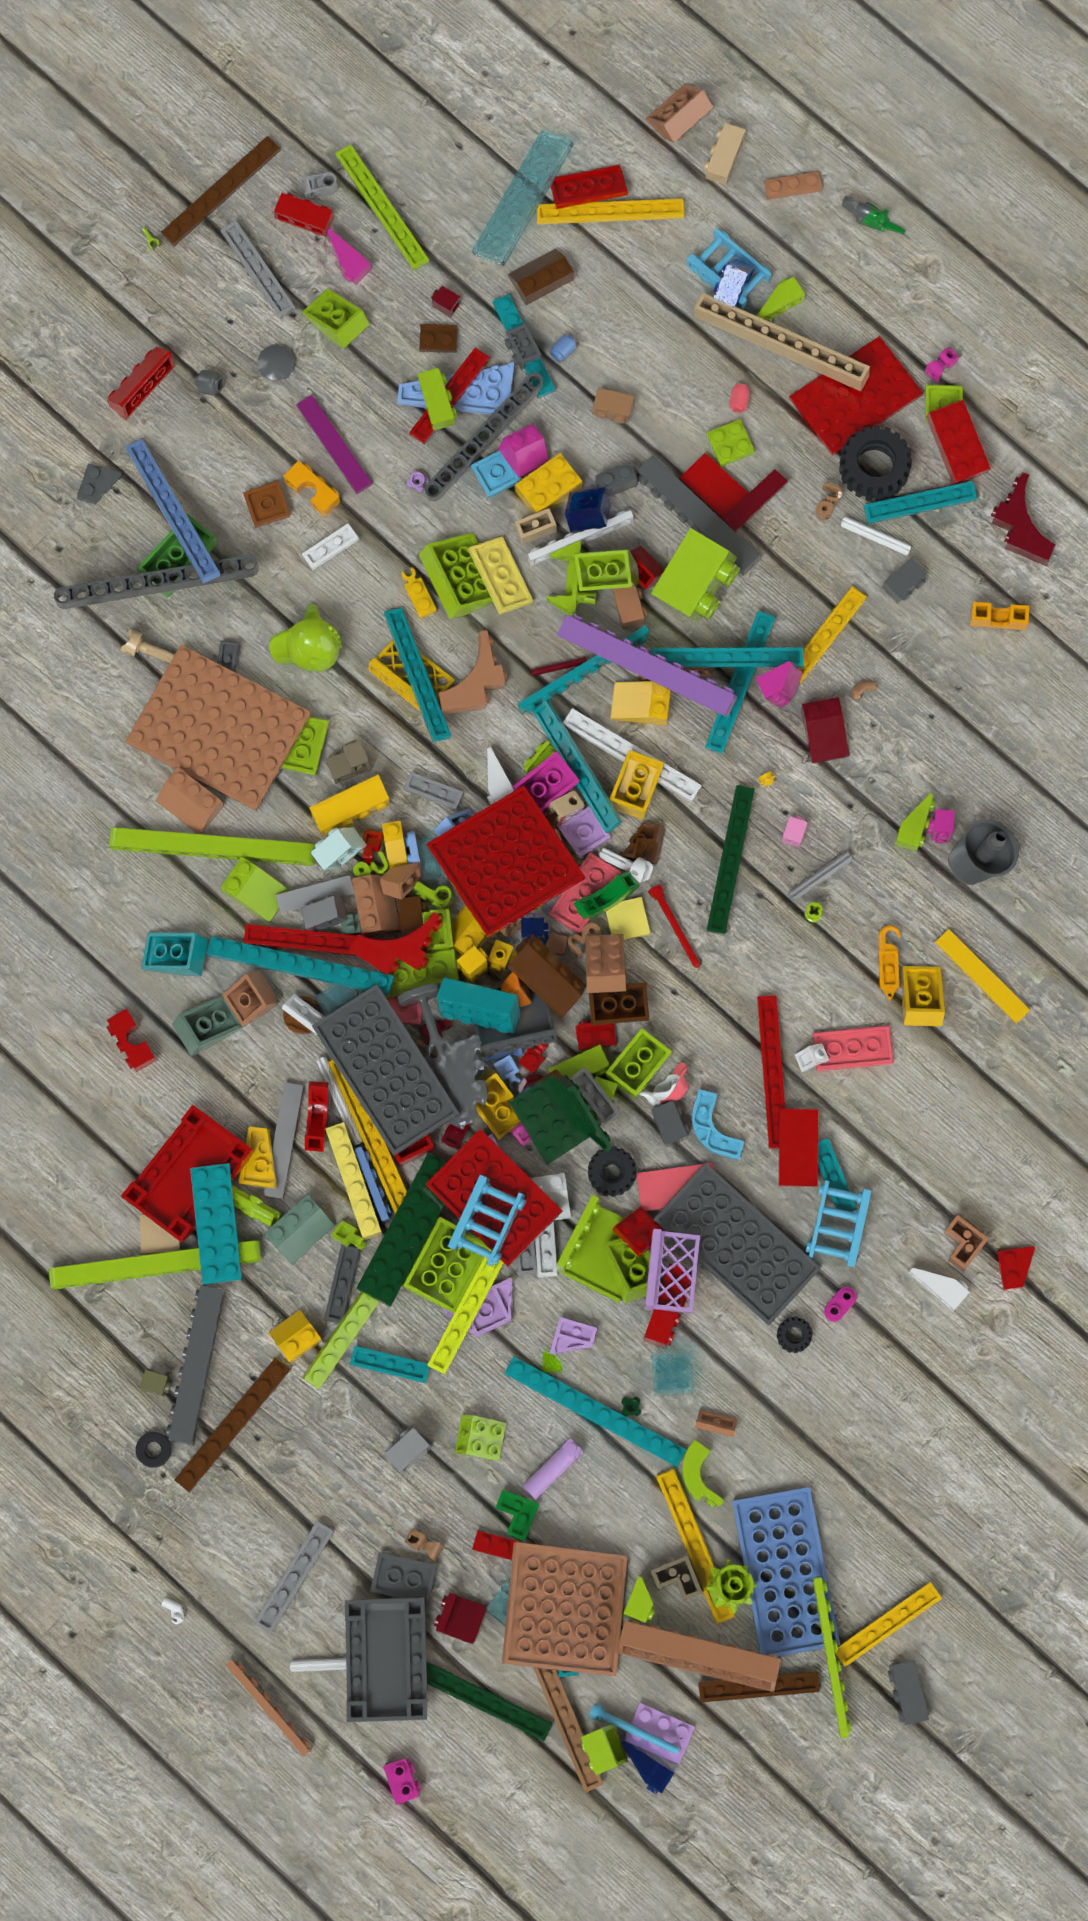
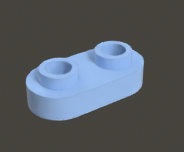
M407 832V836H404L405 847H410L411 853L407 855L408 863H420L415 832Z

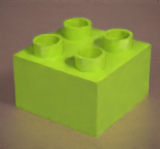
M690 528L651 594L699 622L702 616L710 620L721 600L714 596L720 585L724 584L730 587L740 571V567L734 563L737 557L729 550Z

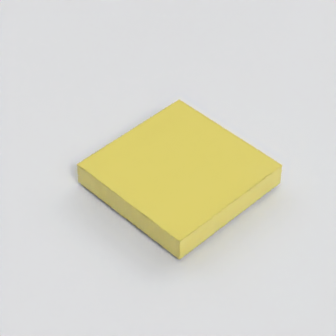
M642 897L622 901L606 911L611 934H624V940L650 935Z

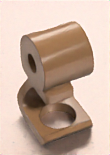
M827 482L823 484L822 490L835 494V496L826 495L825 501L818 503L816 517L822 521L830 519L833 513V504H837L842 497L841 488Z
M588 923L582 929L581 936L578 934L569 936L567 946L577 958L583 957V952L574 943L578 942L584 946L585 936L600 935V927L596 923Z
M413 1528L405 1540V1543L418 1551L420 1549L425 1550L428 1556L435 1562L444 1548V1545L440 1542L428 1541L427 1536Z

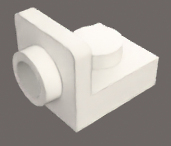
M822 1043L808 1046L795 1054L801 1072L808 1071L818 1064L829 1061Z

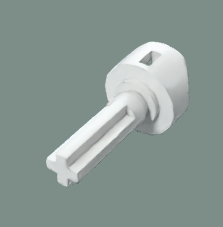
M603 848L599 853V858L627 872L629 871L638 884L649 880L652 874V864L641 857L633 862L606 848Z

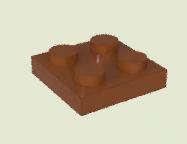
M279 481L243 492L255 528L291 517Z

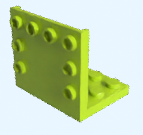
M592 1195L556 1264L557 1272L620 1304L622 1296L616 1286L603 1245L620 1238L613 1231V1228L625 1218L601 1207L599 1198Z

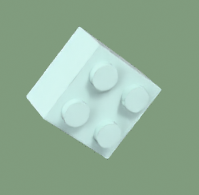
M354 827L334 828L328 833L329 837L315 844V849L311 854L323 870L340 869L366 846V843Z

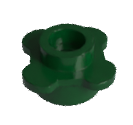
M624 1397L621 1400L623 1404L622 1415L625 1417L629 1415L639 1416L641 1414L639 1409L640 1398L628 1399Z

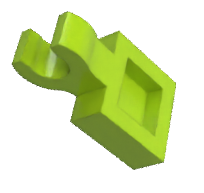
M341 1220L330 1235L332 1239L346 1247L352 1243L358 1249L363 1250L367 1245L363 1242L364 1239L357 1235V1228Z

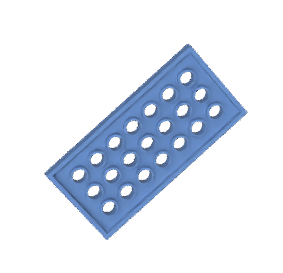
M810 1487L732 1501L743 1564L748 1566L747 1573H750L753 1582L757 1583L750 1598L753 1602L751 1607L760 1654L765 1656L766 1654H773L779 1657L824 1648L822 1632L819 1635H815L811 1631V1626L814 1623L820 1624L818 1613L811 1615L807 1611L809 1604L814 1603L817 1605L815 1592L812 1595H807L803 1590L805 1584L813 1585L812 1577L821 1576L822 1580H826L828 1592H824L825 1600H829L831 1607L828 1617L829 1620H833L834 1632H831L832 1640H836L837 1646H840ZM797 1505L800 1509L797 1516L790 1515L788 1512L789 1506ZM772 1508L780 1511V1517L776 1520L771 1519L769 1516V1511ZM752 1512L760 1514L761 1520L758 1523L750 1521L749 1516ZM796 1524L803 1527V1534L800 1536H796L792 1532V1527ZM775 1528L783 1530L784 1536L782 1539L773 1537V1530ZM757 1531L764 1534L765 1538L761 1543H757L753 1539V1534ZM804 1544L807 1547V1553L802 1556L798 1555L796 1552L797 1545ZM778 1548H785L788 1555L785 1559L777 1557L776 1551ZM760 1551H765L768 1554V1560L764 1563L759 1562L757 1559V1554ZM802 1564H808L811 1567L809 1575L800 1573V1566ZM784 1567L791 1570V1577L788 1579H784L780 1575V1570ZM763 1571H769L772 1574L770 1582H763L760 1576ZM787 1587H792L795 1590V1596L791 1599L786 1598L784 1595V1590ZM766 1591H773L776 1598L773 1602L765 1600L764 1594ZM790 1607H796L799 1610L797 1618L793 1619L788 1616V1609ZM775 1610L779 1613V1620L777 1622H771L768 1619L770 1611ZM794 1627L802 1629L803 1635L801 1638H794L791 1631ZM775 1630L783 1633L782 1641L775 1642L772 1639V1633Z

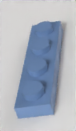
M362 1147L354 1149L381 1221L383 1224L389 1222L388 1216L392 1214L388 1204L384 1205L381 1199L385 1197L381 1186H376L375 1180L378 1177L374 1168L370 1169L368 1162L371 1161L367 1150L363 1151Z

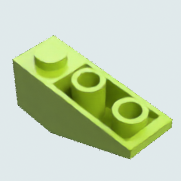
M930 793L901 823L895 846L916 852L919 846H923L925 836L922 833L929 826L930 818H927L928 812H933L936 802L932 800L934 794Z

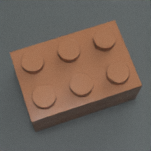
M624 934L585 936L587 993L626 991Z

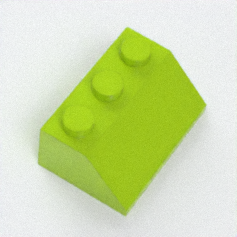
M629 549L574 554L579 591L627 588L640 583L638 566Z

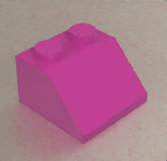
M534 424L504 437L498 448L518 478L535 471L549 461L544 437Z

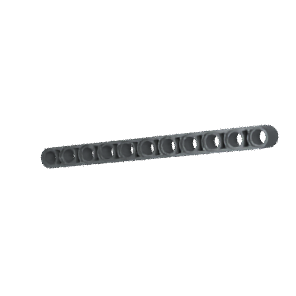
M245 555L213 561L220 572V576L204 584L199 576L195 579L189 577L192 573L197 572L193 565L60 587L55 590L54 599L59 608L69 609L253 577L258 574L259 565L254 556ZM248 563L254 564L252 569L245 568ZM230 566L236 567L235 571L228 572L226 570ZM173 576L180 577V579L177 582L171 581V578ZM155 579L161 580V583L158 585L152 584ZM137 582L143 583L140 588H134L133 586ZM117 586H124L122 591H115ZM99 589H105L103 594H96ZM81 592L87 593L83 598L77 597ZM62 595L68 596L65 601H59Z

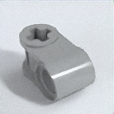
M332 172L307 175L302 178V183L305 184L306 189L305 197L308 199L334 194L339 188L336 175ZM328 181H333L332 185H325Z

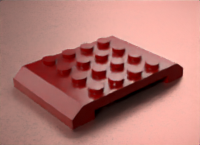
M193 1104L181 1118L182 1122L135 1182L132 1181L121 1195V1198L181 1243L196 1229L190 1168L230 1164L231 1181H233L249 1161L254 1151Z

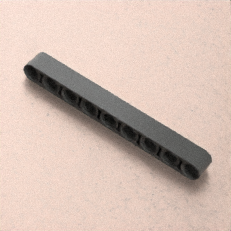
M530 373L427 483L425 494L428 500L435 502L441 499L543 388V379L540 374ZM533 379H536L540 382L539 385L535 387L531 386L529 383ZM519 393H525L527 395V398L524 400H519L517 398V395ZM511 406L515 410L513 413L507 414L504 409ZM499 420L502 424L499 427H494L492 422ZM485 433L489 435V438L486 441H482L479 439V436ZM469 447H474L477 451L471 455L466 450ZM462 461L464 465L461 468H456L454 463ZM444 474H449L451 476V479L448 482H444L441 480V477ZM431 488L439 490L436 495H430L428 492Z

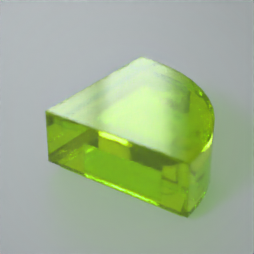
M543 1352L542 1372H562L558 1359L550 1353Z

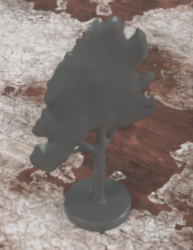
M433 983L411 989L398 996V1003L400 1006L420 1004L430 1035L429 1045L421 1051V1054L460 1114L447 1123L464 1129L466 1124H473L477 1118L476 1102L484 1106L488 1098L486 1082L484 1080H475L474 1078L477 1070H483L485 1067V1063L479 1058L474 1060L477 1050H480L482 1043L479 1041L480 1036L472 1035L469 1038L454 1041L452 1044L446 1039H442L438 1033L428 1000L437 997L441 984ZM433 1046H436L438 1051L437 1058L430 1057Z

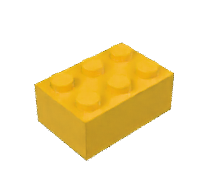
M561 453L515 484V492L532 514L548 508L552 511L583 489V481Z

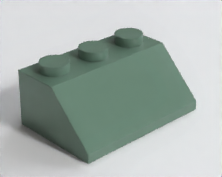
M307 1194L267 1230L264 1235L285 1259L293 1265L335 1225Z

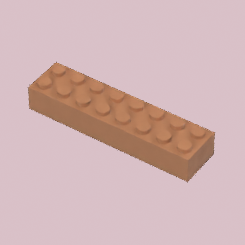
M635 1620L624 1621L619 1641V1654L771 1692L775 1691L781 1659H778L773 1654H766L765 1656L758 1654V1651L753 1649H746L745 1651L738 1649V1646L733 1644L721 1645L713 1639H707V1641L700 1640L696 1635L688 1634V1636L680 1635V1632L669 1629L664 1631L660 1630V1627L656 1625L644 1626Z

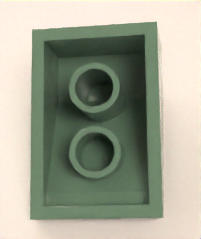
M223 996L179 1014L172 1023L191 1056L210 1048L245 1027H242Z

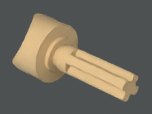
M129 628V641L121 647L120 652L134 657L140 651L165 662H171L175 653L150 643L142 642L143 633Z

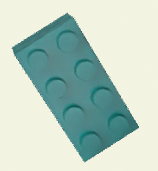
M443 978L437 994L440 1015L445 1019H456L465 1024L472 1023L486 1029L493 1028L502 1033H514L521 1014L517 995L474 984Z

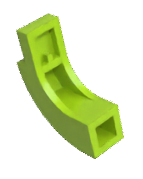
M694 1440L685 1454L682 1465V1477L685 1487L698 1503L704 1497L706 1498L704 1502L712 1508L717 1506L719 1508L724 1500L708 1489L700 1477L701 1465L711 1451Z

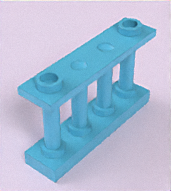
M715 228L713 232L715 240L700 256L695 257L691 254L687 258L686 266L731 304L744 310L747 306L746 296L762 279L769 283L771 281V271L767 266L759 264L729 239L726 232ZM721 244L729 250L713 268L705 265L706 259ZM736 256L743 263L727 280H723L719 277L718 273ZM749 267L756 275L741 291L737 292L732 284Z
M480 1175L448 1247L456 1251L464 1247L488 1258L487 1265L493 1267L494 1264H498L502 1254L499 1252L518 1210L523 1209L526 1200L524 1199L525 1195L522 1193H518L516 1198L491 1187V1184H489L490 1179ZM488 1193L512 1204L513 1207L509 1216L483 1205L482 1201H480L483 1194L486 1195ZM480 1211L504 1222L501 1233L475 1223L474 1219H472L475 1212L478 1213ZM472 1229L496 1240L493 1251L467 1241L466 1237H464L466 1231Z
M825 1180L824 1184H820L818 1195H822L812 1241L808 1240L806 1252H809L808 1256L812 1258L814 1252L844 1258L848 1266L855 1267L872 1190L863 1189V1192L859 1193L828 1187L829 1181ZM826 1195L857 1201L856 1203L860 1204L859 1210L849 1212L824 1206ZM822 1214L852 1220V1222L856 1223L855 1228L849 1232L820 1225ZM818 1233L848 1239L851 1242L850 1250L846 1249L844 1251L816 1244Z

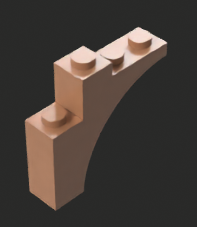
M487 630L479 632L478 658L471 673L455 687L438 693L437 700L443 715L485 709L487 703H489L487 691L501 689L504 687L505 682H507L506 670L503 671L502 665H496V656L491 651V647H493L492 637L488 636Z

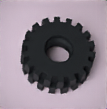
M612 1146V1149L608 1152L598 1150L591 1157L588 1165V1179L591 1186L599 1194L602 1193L603 1196L610 1195L612 1197H616V1195L621 1196L624 1192H628L634 1184L636 1178L635 1161L629 1152L626 1153L624 1151L625 1149H618L616 1146ZM608 1165H616L619 1168L620 1174L616 1179H609L605 1176L604 1170Z

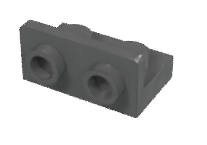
M526 323L506 332L505 345L508 350H512L513 362L516 366L519 365L521 370L525 369L526 364L542 358Z

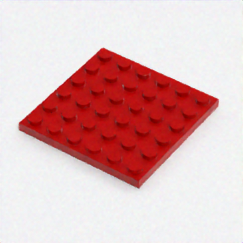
M524 785L426 844L487 938L585 879V875Z

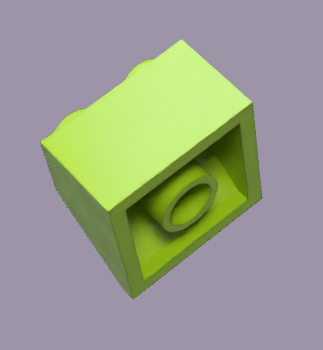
M638 1576L623 1616L645 1624L646 1621L651 1622L655 1609H652L653 1602L642 1577Z

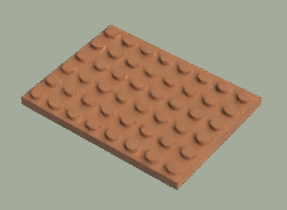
M180 645L125 742L174 769L179 767L193 779L257 812L312 713L197 652Z

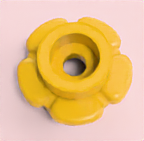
M772 771L758 777L759 785L767 787L773 784L776 775H773Z

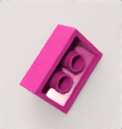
M788 661L757 677L756 680L765 699L776 707H784L790 703V700L794 699L803 673L797 666Z

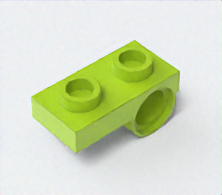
M418 881L414 886L415 895L420 896V899L423 901L429 900L436 909H448L450 907L452 893L447 886H440L435 891ZM444 892L449 896L446 900H440L438 895Z

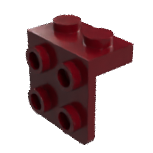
M449 1592L448 1596L444 1595L440 1606L444 1608L442 1614H437L434 1626L437 1627L436 1631L473 1644L482 1624L486 1607Z

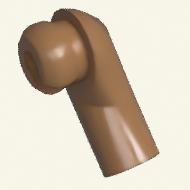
M876 681L858 682L851 689L852 699L860 700L862 698L861 694L864 691H876Z

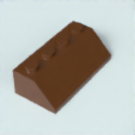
M533 934L517 945L507 965L561 1018L580 999L587 986L581 978L577 977L566 964L557 958L554 952L550 951Z

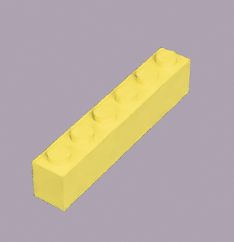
M344 1122L326 1128L364 1241L382 1235Z

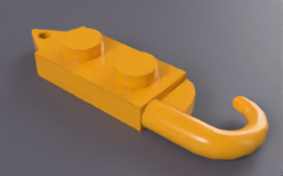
M887 925L881 928L878 934L879 987L887 999L891 1001L896 990L899 989L898 949L894 945L886 943V933L894 931L898 938L901 937V933L897 927Z

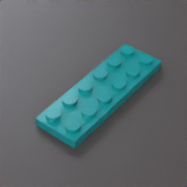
M230 1164L190 1168L202 1284L242 1280Z

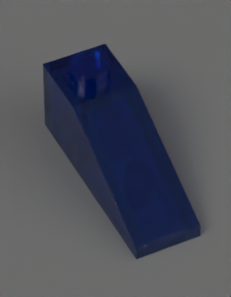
M623 1740L621 1744L644 1783L648 1785L646 1789L655 1795L658 1792L662 1794L674 1772Z

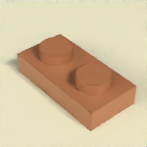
M699 1409L695 1427L734 1437L738 1419Z

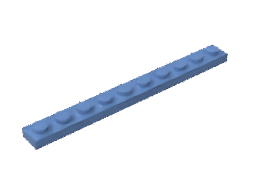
M143 439L125 446L127 453L202 583L204 584L219 577V570Z

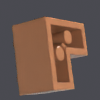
M959 1215L954 1218L944 1232L946 1236L959 1245L948 1261L964 1272L989 1239Z

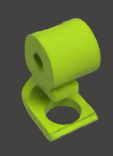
M378 852V856L384 864L382 868H379L374 862L370 866L365 862L355 864L353 867L355 878L372 875L373 872L377 875H384L389 870L384 854Z

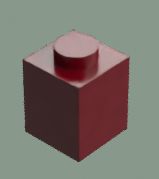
M441 286L439 290L436 289L431 296L432 307L450 318L461 304L460 296L444 286Z

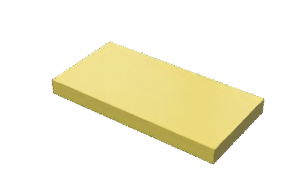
M503 536L469 547V553L499 615L534 602Z

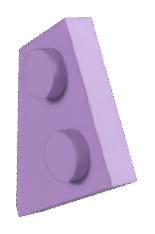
M560 1317L550 1354L592 1347L598 1327Z

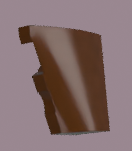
M642 823L637 829V833L630 838L628 847L624 852L620 851L619 855L634 862L637 858L641 857L651 864L657 865L665 829L661 824Z

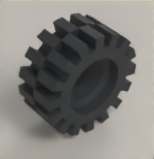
M796 1316L789 1317L779 1325L776 1336L778 1344L781 1345L783 1350H787L789 1353H798L804 1351L809 1346L813 1334L812 1328L809 1326L810 1324L804 1321L805 1319ZM795 1327L801 1330L802 1338L800 1341L791 1342L787 1338V1331L790 1328Z

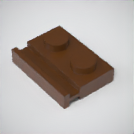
M420 324L419 351L457 353V325Z

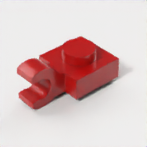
M365 830L362 839L366 846L362 849L364 850L362 857L364 858L363 862L371 864L373 852L380 851L384 835L383 832Z
M542 1043L538 1044L535 1050L529 1048L518 1063L534 1075L545 1061V1058L541 1055L549 1045Z

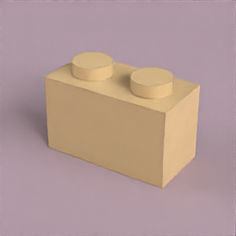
M548 508L515 521V531L521 545L555 533L556 523Z

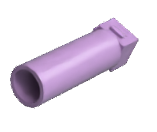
M570 1438L522 1485L523 1488L536 1500L584 1454L583 1451Z

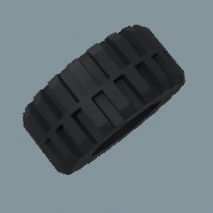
M868 426L863 428V432L857 430L854 432L853 437L850 436L846 440V445L843 446L841 452L839 472L842 475L841 480L843 484L847 483V489L850 492L854 490L856 492L855 496L859 498L861 495L865 496V500L871 501V498H876V501H882V497L885 496L886 499H889L893 493H899L901 487L905 486L911 470L912 458L910 457V448L906 447L907 442L905 439H899V433L894 432L893 434L890 432L891 429L887 427L883 430L880 429V426H874V429H870ZM867 451H881L889 456L893 463V468L891 472L884 476L873 477L860 469L858 458Z

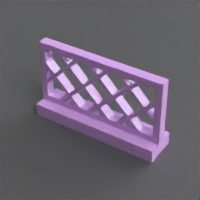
M653 1229L645 1310L693 1312L700 1235ZM664 1237H672L677 1244L668 1249L664 1244ZM687 1239L695 1240V1247L689 1252L682 1245ZM678 1246L686 1253L679 1260L671 1253ZM669 1254L675 1263L667 1269L662 1264V1259ZM686 1257H689L693 1262V1267L688 1271L680 1264ZM676 1265L684 1272L677 1279L669 1272ZM667 1273L673 1282L664 1288L660 1283V1278ZM685 1276L691 1281V1286L686 1290L678 1283ZM674 1284L682 1291L675 1299L667 1291ZM665 1292L671 1302L667 1305H658V1297ZM685 1295L689 1300V1308L680 1307L676 1301Z

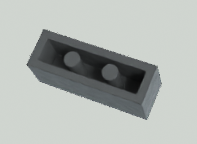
M915 1660L890 1666L888 1677L890 1683L894 1682L895 1690L892 1692L894 1701L899 1702L900 1710H897L899 1721L903 1722L904 1725L929 1720Z

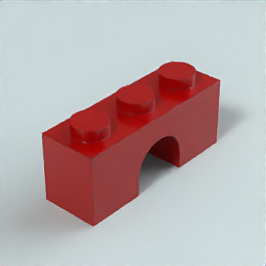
M127 1008L107 1019L109 1025L106 1028L111 1036L115 1035L118 1042H116V1045L121 1053H126L128 1058L125 1061L130 1069L134 1068L138 1072L157 1061L146 1041L139 1045H132L128 1042L130 1033L138 1029Z

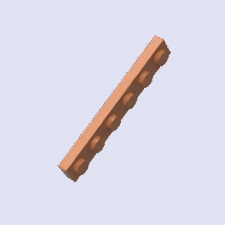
M231 1659L226 1664L228 1669L304 1757L311 1752L308 1748L311 1746L304 1737H298L295 1733L297 1728L291 1721L287 1723L282 1718L285 1714L278 1706L274 1708L269 1703L272 1699L265 1691L261 1693L256 1686L259 1684L252 1676H246L243 1672L245 1667L238 1660L234 1662Z

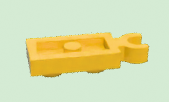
M410 568L412 575L409 577L405 575L404 571L401 572L402 579L408 582L404 585V588L419 619H423L436 613L437 609L421 577L415 579L416 572L414 568Z

